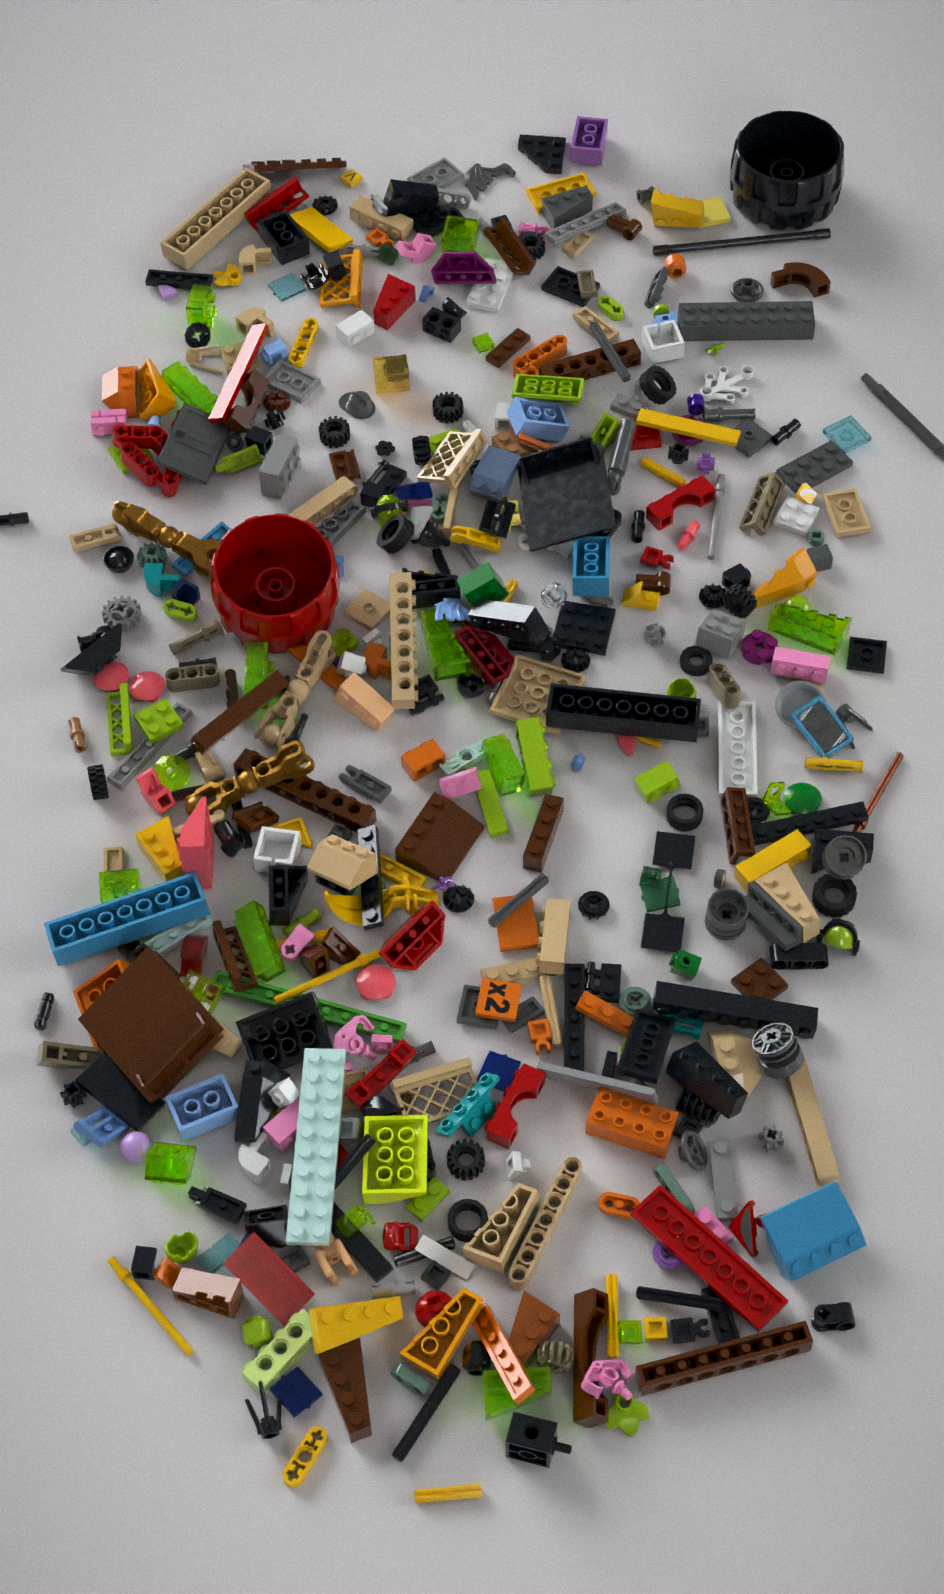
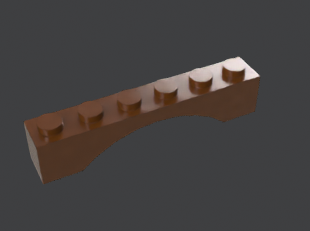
M595 1288L574 1294L573 1422L587 1428L608 1422V1399L603 1392L596 1399L595 1396L581 1388V1383L592 1362L595 1361L598 1338L603 1324L608 1317V1294ZM598 1381L592 1382L595 1385L599 1386Z

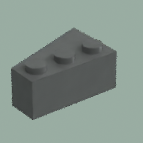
M587 185L542 198V214L551 229L592 211L593 195Z

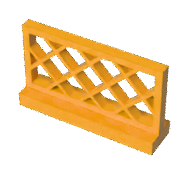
M360 248L353 249V254L340 255L343 264L345 261L351 260L347 265L344 264L345 270L350 273L346 277H339L342 280L338 283L334 282L336 279L331 280V278H328L327 282L321 287V308L353 304L354 308L361 307L364 260ZM346 282L349 283L346 288L342 287ZM330 284L333 285L330 290L326 289ZM337 289L341 290L337 295L333 294ZM343 295H349V298L341 299ZM329 296L332 297L331 300L325 301V299H326L327 297H329Z

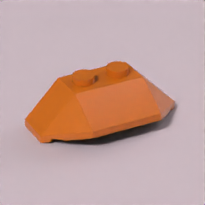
M137 366L117 367L102 375V402L109 409H126L128 418L138 417Z

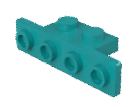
M488 1072L482 1075L474 1087L466 1093V1096L440 1123L435 1132L438 1135L449 1138L461 1126L467 1136L473 1137L494 1113L496 1104L489 1095V1092L500 1081V1077Z

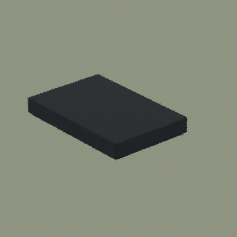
M559 266L554 269L541 285L542 291L581 307L586 306L591 299H581L577 273ZM595 281L596 288L598 291V289L600 288V283Z

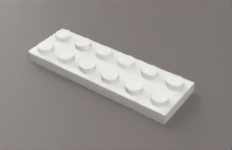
M718 700L719 797H722L727 787L745 788L747 798L758 796L756 701H740L737 708L729 709L724 707L720 700Z

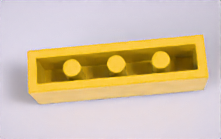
M797 829L736 865L734 878L748 893V883L755 882L756 879L786 862L790 869H792L797 863L806 861L810 857L812 845Z

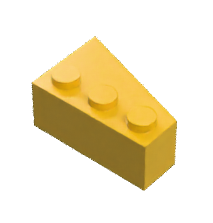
M657 189L653 190L651 209L654 226L702 228L705 214L702 201L687 197L682 199L674 197L672 193L667 195L659 193Z
M169 815L135 834L139 849L164 882L184 876Z

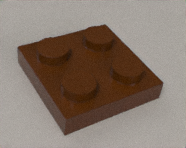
M762 957L731 979V984L745 996L773 1000L788 989L786 981Z

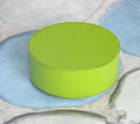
M665 304L656 305L652 311L654 318L657 315L670 313L668 306Z

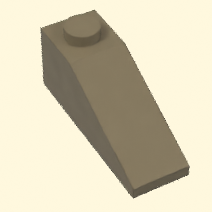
M43 1041L38 1048L37 1065L54 1068L87 1069L104 1054V1049Z

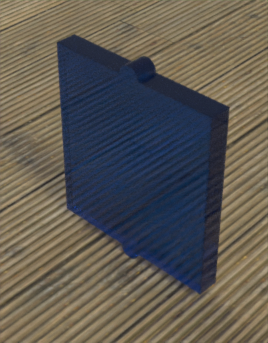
M489 1051L476 1080L478 1082L479 1078L486 1072L498 1075L500 1081L493 1089L504 1092L508 1085L511 1086L513 1075L516 1069H519L521 1061L507 1057V1054L501 1055Z
M298 1366L286 1376L282 1375L281 1379L269 1388L272 1394L294 1418L306 1408L310 1409L311 1404L323 1396L322 1392Z

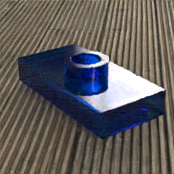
M418 482L395 487L398 503L401 500L410 502L433 497L429 482Z

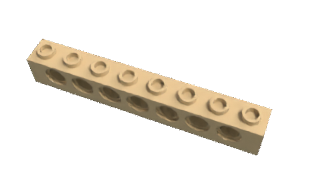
M411 572L389 573L392 706L396 709H415V702H418V690H414V685H418V674H414V669H418L417 658H414V653H417V642H413V637H417V628L413 626V622H416V610L412 611V606H416V595H412V590H416L415 579H412Z

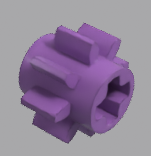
M702 453V457H697L696 470H701V474H709L710 471H714L715 458H712L711 454Z

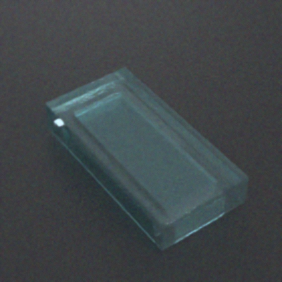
M227 1233L198 1256L195 1261L204 1272L215 1273L224 1266L222 1263L238 1248L239 1243L230 1233Z

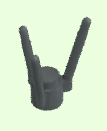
M847 703L837 709L836 714L843 724L844 722L851 723L856 719L870 731L873 730L867 723V720L856 713ZM853 741L849 743L852 749L856 748Z

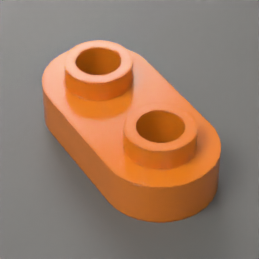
M605 1192L598 1199V1208L603 1214L628 1220L634 1218L630 1216L631 1212H628L626 1209H634L640 1204L639 1200L635 1197L613 1192ZM610 1203L612 1207H606L605 1204Z

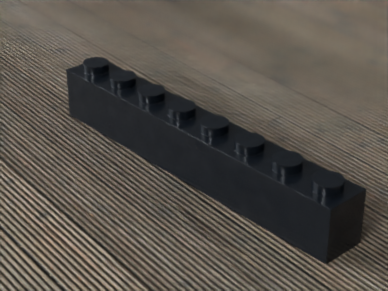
M662 981L656 982L651 1011L657 1012L660 1015H674L683 1019L692 1018L701 1022L710 1021L720 1025H734L742 1029L752 1028L760 1030L772 1023H785L792 1028L795 1036H799L802 1039H813L817 1030L818 1020L817 1007Z

